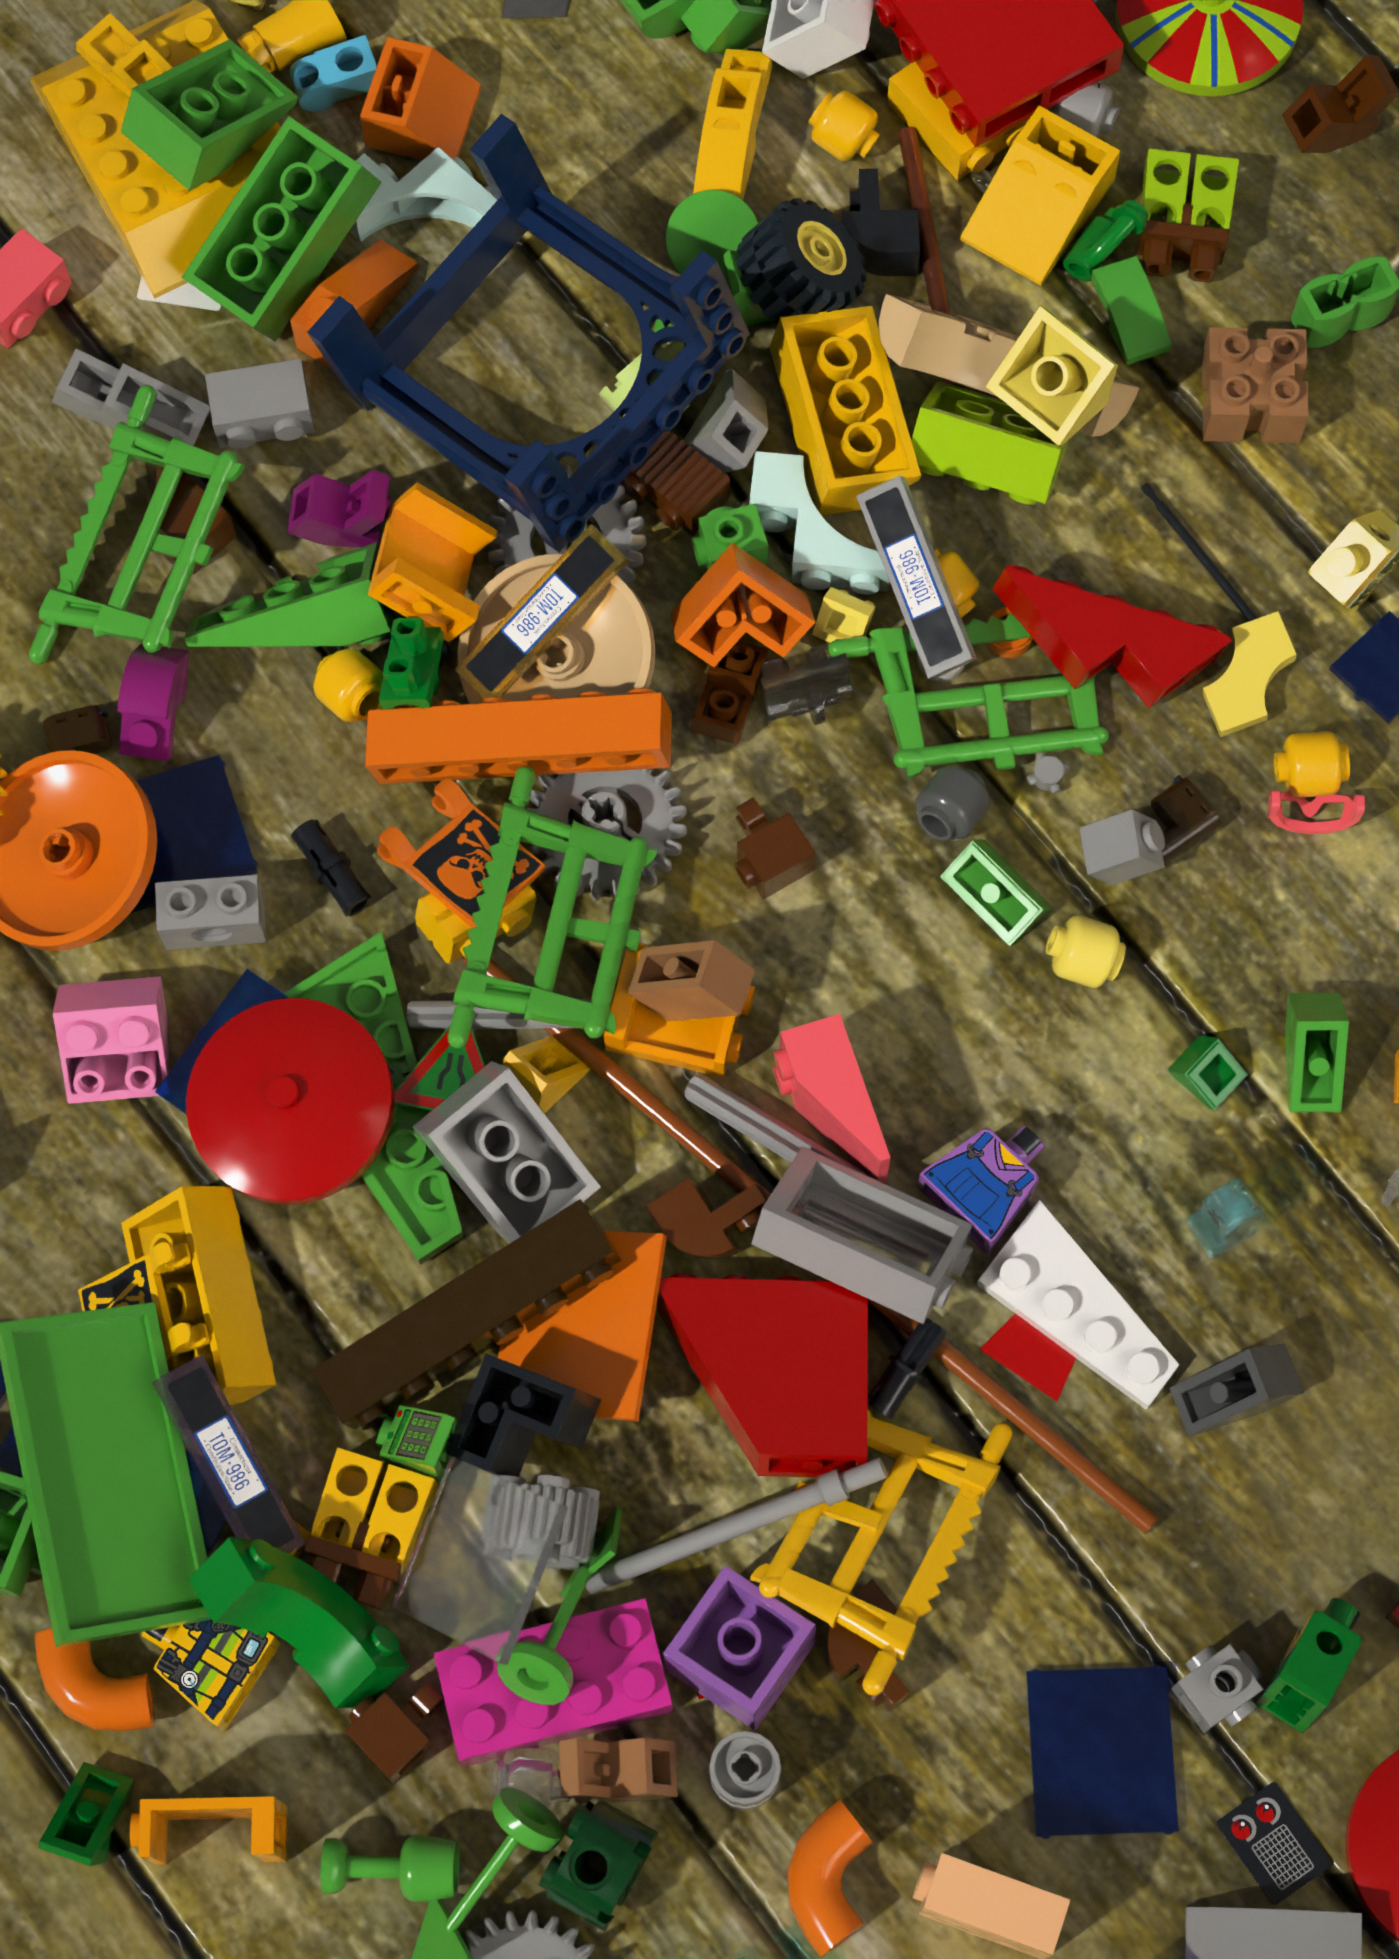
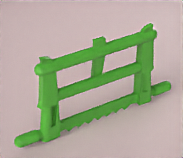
M144 385L138 390L127 416L128 422H119L115 427L109 448L113 451L112 458L109 464L101 467L102 480L94 484L95 497L87 500L88 514L80 517L82 530L73 534L75 547L66 550L68 563L59 567L60 583L56 590L49 589L39 609V619L44 624H40L29 651V658L34 664H43L48 659L59 633L57 630L59 624L91 629L95 637L110 636L142 642L144 649L149 653L158 652L162 645L171 649L173 633L169 628L197 563L207 566L214 549L211 546L204 545L229 482L236 480L246 466L243 463H237L238 458L236 454L230 450H226L218 456L184 443L178 436L169 441L142 430L141 427L146 424L157 396L154 387L150 385ZM132 459L164 467L108 604L104 605L76 597L80 581ZM183 472L209 479L185 539L158 534ZM150 551L177 558L152 619L126 611Z
M1010 613L1005 621L991 615L987 623L974 617L969 625L963 623L972 645L1032 638L1015 616ZM879 628L869 632L870 638L861 636L836 639L828 646V652L834 659L868 656L869 653H875L887 692L881 698L887 705L899 751L895 753L893 760L898 768L906 769V779L919 775L926 766L993 758L995 770L997 771L1015 768L1014 756L1073 748H1081L1090 755H1103L1104 753L1101 745L1108 741L1109 732L1105 727L1099 726L1094 684L1095 676L1076 690L1062 675L915 693L907 653L917 652L910 632H903L902 628ZM1067 695L1074 729L1009 736L1004 703ZM985 705L989 739L924 746L918 713Z
M528 766L520 767L515 773L509 796L510 803L504 802L498 832V836H500L499 843L489 847L493 858L492 861L485 863L489 877L481 880L484 894L476 897L480 911L472 913L476 927L467 932L471 945L463 947L468 964L466 970L463 969L452 1003L458 1005L454 1009L448 1032V1042L454 1048H461L468 1042L475 1015L474 1007L525 1015L523 1021L533 1020L581 1028L585 1030V1033L590 1038L597 1039L603 1035L604 1031L615 1034L616 1021L613 1013L609 1010L623 956V949L637 952L641 931L629 929V923L632 918L642 869L647 868L653 863L658 850L648 849V844L642 837H634L629 841L582 825L574 819L572 825L525 809L529 804L535 780V773ZM520 842L565 853L532 987L486 975ZM585 858L623 866L609 923L571 917ZM566 936L604 944L590 1002L553 993Z

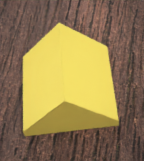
M1040 306L986 385V388L1060 446L1066 443L1108 404L1118 364L1046 307Z

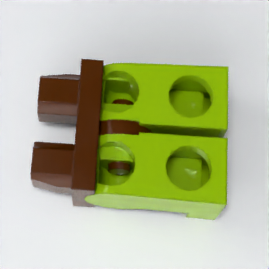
M1148 148L1142 180V206L1146 209L1148 218L1146 220V228L1139 234L1137 255H1142L1143 270L1146 275L1163 277L1169 275L1172 259L1190 261L1188 278H1191L1193 281L1210 283L1213 281L1218 265H1222L1228 244L1239 159L1197 154L1191 176L1189 202H1186L1191 153ZM1162 164H1170L1179 171L1156 168ZM1209 170H1219L1226 175V177L1208 175L1204 173Z

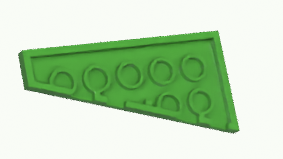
M382 931L273 999L302 998L320 1001L332 1005L356 1019L370 1033L382 1050L392 1074L394 1090L417 1065ZM395 1104L393 1120L387 1139L380 1153L361 1175V1178L421 1265L464 1237L446 1169L413 1129V1126L430 1111Z

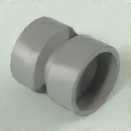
M749 1731L732 1733L722 1739L712 1752L709 1765L711 1786L718 1799L730 1808L742 1811L758 1809L770 1801L778 1788L781 1772L779 1754L773 1744L762 1735Z

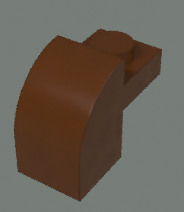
M1366 55L1338 85L1311 84L1282 116L1302 153H1328L1356 143L1375 131L1381 125L1377 116L1399 95V91L1380 56Z
M687 1178L645 1207L660 1231L667 1236V1240L673 1246L696 1257L723 1259L741 1251L730 1233L737 1229L740 1235L757 1227L762 1207L769 1197L762 1187L753 1184L728 1202L714 1209L697 1181Z
M873 1579L852 1595L893 1615L898 1610ZM836 1623L834 1628L830 1626L827 1639V1658L831 1671L839 1683L856 1670L861 1677L855 1682L865 1697L875 1707L883 1702L890 1712L908 1697L910 1691L893 1671L879 1695H868L863 1689L862 1682L877 1651L881 1648Z

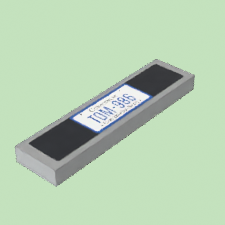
M899 475L857 495V500L927 677L935 679L977 660L906 478Z

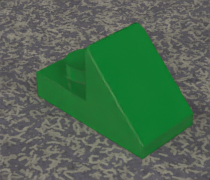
M83 1762L39 1841V1849L88 1866L106 1862L111 1832L132 1795L134 1779Z

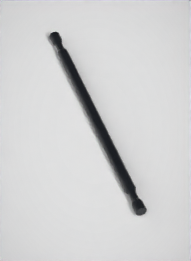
M1145 483L1141 490L1147 497L1151 498L1157 510L1248 622L1258 619L1172 511L1156 496L1150 484Z

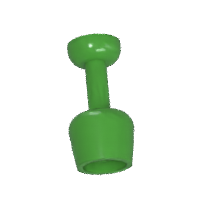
M415 1834L404 1842L400 1856L349 1855L348 1848L343 1841L337 1838H325L320 1870L323 1894H336L345 1887L348 1878L399 1879L402 1894L412 1902L442 1900L457 1896L460 1875V1848L457 1840Z

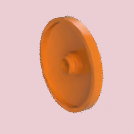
M75 750L56 751L35 757L23 763L0 782V786L8 793L7 796L0 797V809L3 811V816H0V932L24 945L40 950L64 951L76 949L99 940L120 925L132 912L144 894L156 859L157 828L155 817L146 794L135 779L122 768L98 755Z

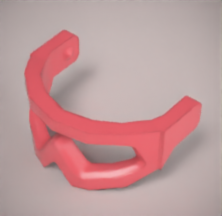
M1271 790L1268 793V818L1277 827L1289 832L1329 834L1346 830L1360 821L1365 810V795L1334 794L1316 796L1312 802H1308L1305 797L1296 798L1291 796L1289 792ZM1281 801L1296 802L1303 814L1308 818L1313 817L1323 803H1345L1342 817L1338 820L1304 822L1284 817Z

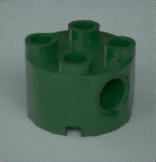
M600 1799L596 1804L588 1801L585 1807L581 1806L565 1834V1836L573 1840L567 1852L562 1850L558 1857L554 1856L538 1885L548 1891L546 1895L548 1899L599 1929L606 1931L614 1919V1916L611 1914L615 1906L623 1904L651 1852L652 1847L650 1845L657 1839L658 1832ZM589 1850L597 1851L605 1857L608 1867L606 1874L598 1873L591 1868L588 1862Z

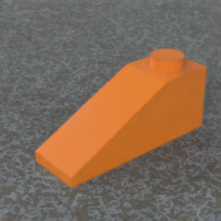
M381 239L376 241L321 282L290 319L296 348L333 371L308 335L309 329L339 296L354 306L368 329H370L419 268V263Z

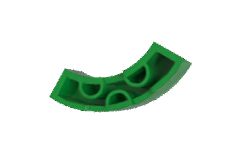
M229 1537L188 1578L213 1623L234 1625L261 1637H264L271 1631L295 1647L292 1652L293 1659L317 1682L335 1709L356 1707L370 1695L377 1699L409 1667V1664L399 1651V1641L391 1630L379 1625L355 1599L327 1576L306 1562L273 1547L262 1539L253 1541Z

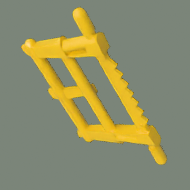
M868 1409L867 1446L896 1459L888 1474V1478L884 1481L871 1508L868 1509L845 1500L832 1506H828L825 1502L799 1512L771 1564L765 1563L760 1565L750 1576L751 1581L760 1583L759 1590L764 1597L774 1598L779 1595L825 1621L832 1628L838 1623L882 1649L877 1652L862 1682L863 1689L868 1695H879L883 1691L897 1664L896 1658L903 1661L908 1653L915 1634V1624L918 1618L932 1611L929 1600L940 1595L941 1592L937 1584L949 1578L945 1568L957 1562L953 1552L965 1546L962 1536L973 1530L970 1520L982 1512L977 1503L980 1497L985 1498L997 1479L1001 1468L997 1464L1000 1462L1013 1435L1011 1427L1005 1423L996 1424L980 1452L981 1458L979 1459L931 1443L933 1436H925L874 1418L871 1410ZM915 1469H918L960 1489L898 1610L893 1615L850 1595ZM799 1481L795 1490L806 1487L808 1484ZM821 1515L860 1527L830 1585L792 1570L799 1557V1553L803 1550Z

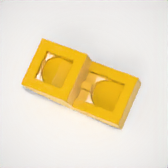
M111 13L76 42V51L107 80L129 97L134 87L173 68L145 39L139 42Z

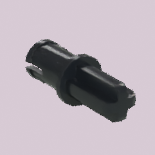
M927 1318L924 1324L919 1323L895 1357L890 1354L887 1358L891 1362L868 1394V1404L888 1418L893 1419L901 1403L918 1380L923 1382L925 1379L921 1372L945 1339V1329L930 1318Z

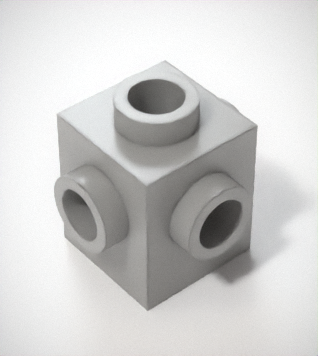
M1230 1644L1218 1653L1212 1645H1209L1185 1663L1191 1673L1171 1688L1203 1733H1206L1223 1719H1226L1231 1727L1258 1708L1252 1701V1698L1263 1690L1257 1681L1262 1677L1257 1665L1245 1651L1241 1650L1236 1653ZM1215 1679L1222 1681L1226 1685L1227 1692L1221 1691L1216 1686Z

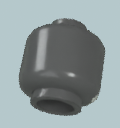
M954 766L939 769L916 798V811L920 826L931 837L941 841L965 839L990 808V797L981 776L971 769H962Z

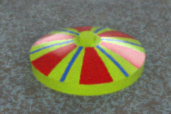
M1116 0L1115 20L1119 38L1124 43V49L1129 57L1145 74L1173 90L1191 95L1210 97L1226 96L1249 90L1274 75L1291 55L1303 18V0Z

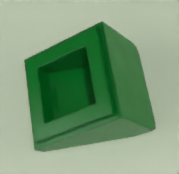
M1208 1036L1196 1038L1168 1068V1071L1180 1084L1210 1110L1214 1111L1248 1075L1218 1038Z

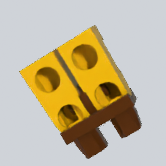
M337 1447L311 1535H309L304 1549L310 1556L308 1564L336 1584H338L343 1567L361 1573L353 1599L360 1604L381 1610L392 1591L393 1585H402L406 1568L412 1557L426 1514L437 1494L438 1483L434 1478L391 1464L387 1468L382 1461Z

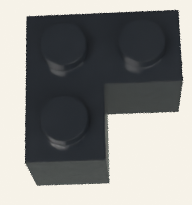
M486 1353L446 1454L496 1475L519 1477L536 1432L582 1449L601 1399Z

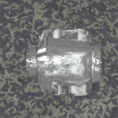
M524 1747L509 1750L505 1753L502 1760H495L491 1776L492 1804L502 1788L510 1787L532 1796L556 1816L560 1810L561 1802L571 1801V1798L561 1797V1783L557 1773L560 1759L559 1753L551 1748Z

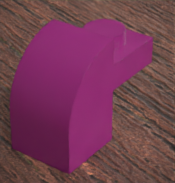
M371 470L353 484L348 485L315 473L293 489L287 533L329 546L359 548L379 542L381 523L387 518L391 508V496L388 495L390 475Z
M141 643L131 653L124 670L118 699L117 712L122 713L119 754L169 761L173 756L176 708L186 698L189 650L162 647L156 653H149Z

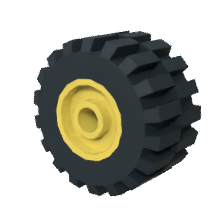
M793 198L790 201L785 200L780 203L742 238V242L737 248V253L741 256L736 259L737 269L742 271L740 280L743 287L750 286L753 293L749 297L754 304L757 303L761 307L764 315L769 319H775L778 324L780 317L817 314L818 312L826 311L828 313L845 309L862 294L865 288L863 283L867 278V272L862 267L865 264L863 254L857 248L859 246L857 241L846 230L845 224L841 220L838 221L828 209H821L816 202L810 200L804 202L801 198Z

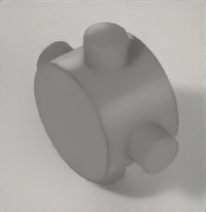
M1045 753L1036 755L1037 762L1033 774L1027 776L1028 783L1030 785L1035 784L1041 790L1051 791L1052 794L1059 793L1061 791L1060 784L1065 772L1070 771L1068 763H1062L1058 758L1046 756Z

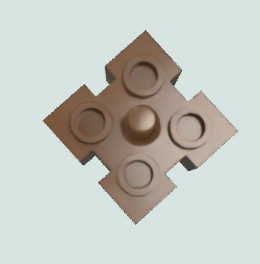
M1209 327L1202 351V389H1207L1203 403V441L1242 442L1245 431L1261 432L1262 443H1300L1309 417L1308 381H1302L1307 366L1306 329L1267 328L1264 339H1248V328Z

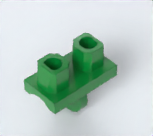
M397 618L393 620L391 641L384 664L383 681L379 695L382 709H392L395 706L404 704L420 708H431L432 697L436 695L440 683L437 672L444 641L441 627L425 628L421 618Z

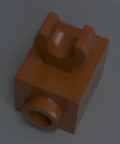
M754 798L736 807L739 813L736 816V820L747 837L737 842L738 861L734 863V867L746 888L751 889L755 886L764 900L815 870L816 853L790 813L769 824L761 807Z
M429 1682L402 1709L385 1692L377 1700L370 1695L349 1714L348 1719L352 1724L345 1732L387 1778L395 1784L433 1747V1744L418 1727L444 1705L445 1700Z

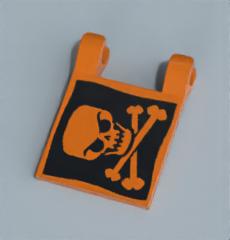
M445 778L434 788L436 795L432 799V805L438 812L453 819L417 851L399 829L390 826L379 836L380 844L377 847V853L387 863L403 869L473 929L476 925L472 913L480 911L476 897L484 894L481 880L489 877L485 863L493 860L489 847L499 843V826L474 806L453 780ZM519 844L504 907L540 876L546 868L544 863L521 844Z

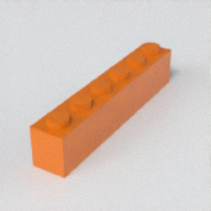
M645 688L632 689L626 695L607 696L601 692L589 691L579 694L577 698L558 699L552 695L540 694L530 697L528 701L510 702L503 698L491 697L483 699L479 704L461 705L455 701L442 700L433 703L431 708H413L410 705L404 704L395 706L392 709L368 710L365 767L379 784L442 781L445 778L464 780L515 777L516 771L522 766L532 768L535 775L671 768L672 711L661 692L656 693L651 689Z

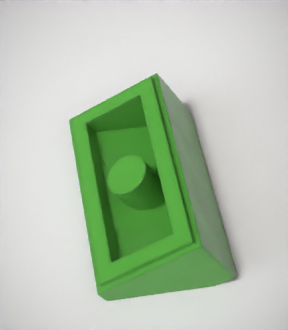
M983 839L972 840L940 876L1009 946H1013L1052 910V906Z

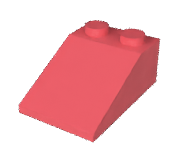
M837 1014L780 1032V1049L773 1052L776 1066H773V1073L781 1096L790 1094L795 1110L852 1165L864 1171L868 1177L886 1184L891 1157L841 1015Z

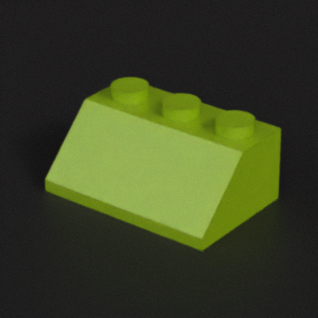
M941 381L936 382L921 405L911 439L921 472L932 476H943L946 473L963 479L965 485L977 490L998 489L1009 493L1011 499L1028 505H1034L1037 502L1046 503L1053 489L1069 443L1068 440L1063 445L1058 446L1003 400Z

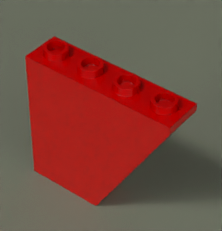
M876 0L874 2V9L879 21L884 27L888 28L890 26L899 38V45L905 58L910 63L916 62L924 74V81L931 95L936 99H942L949 109L951 122L957 132L961 135L966 133L975 148L1030 119L1039 105L1049 109L1077 91L1094 85L1120 70L1124 43L1092 0Z
M678 1273L670 1277H661L657 1311L758 1476L817 1478V1476L836 1468L844 1472L867 1462L868 1298L829 1280L803 1281L795 1276H781L774 1280H758L735 1274L718 1279L698 1278L692 1274Z

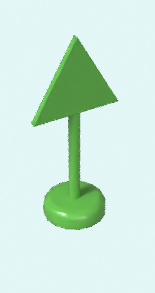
M615 1507L595 1538L593 1556L588 1558V1562L580 1563L579 1569L574 1570L559 1593L564 1597V1600L543 1644L534 1641L516 1642L505 1649L497 1664L498 1675L504 1685L514 1694L527 1701L541 1705H556L565 1701L573 1686L572 1668L555 1648L589 1577L616 1555L622 1515L620 1507Z
M507 1787L500 1790L494 1799L492 1812L496 1822L508 1836L451 1915L448 1913L442 1900L429 1901L411 1959H473L458 1928L515 1848L520 1843L531 1850L546 1852L557 1847L564 1836L561 1823L547 1807L518 1789Z

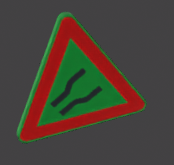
M449 1026L394 1090L395 1104L432 1111L483 1069L485 1064L472 1029L467 1044L461 1048H454L448 1042Z

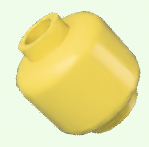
M1083 915L1072 916L1063 927L1056 925L1052 929L1046 945V954L1052 956V968L1055 975L1089 988L1100 987L1106 980L1113 981L1121 969L1126 951L1125 943L1120 942L1119 933L1114 926Z

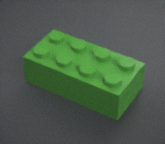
M288 116L181 278L251 327L276 342L382 182L361 164Z

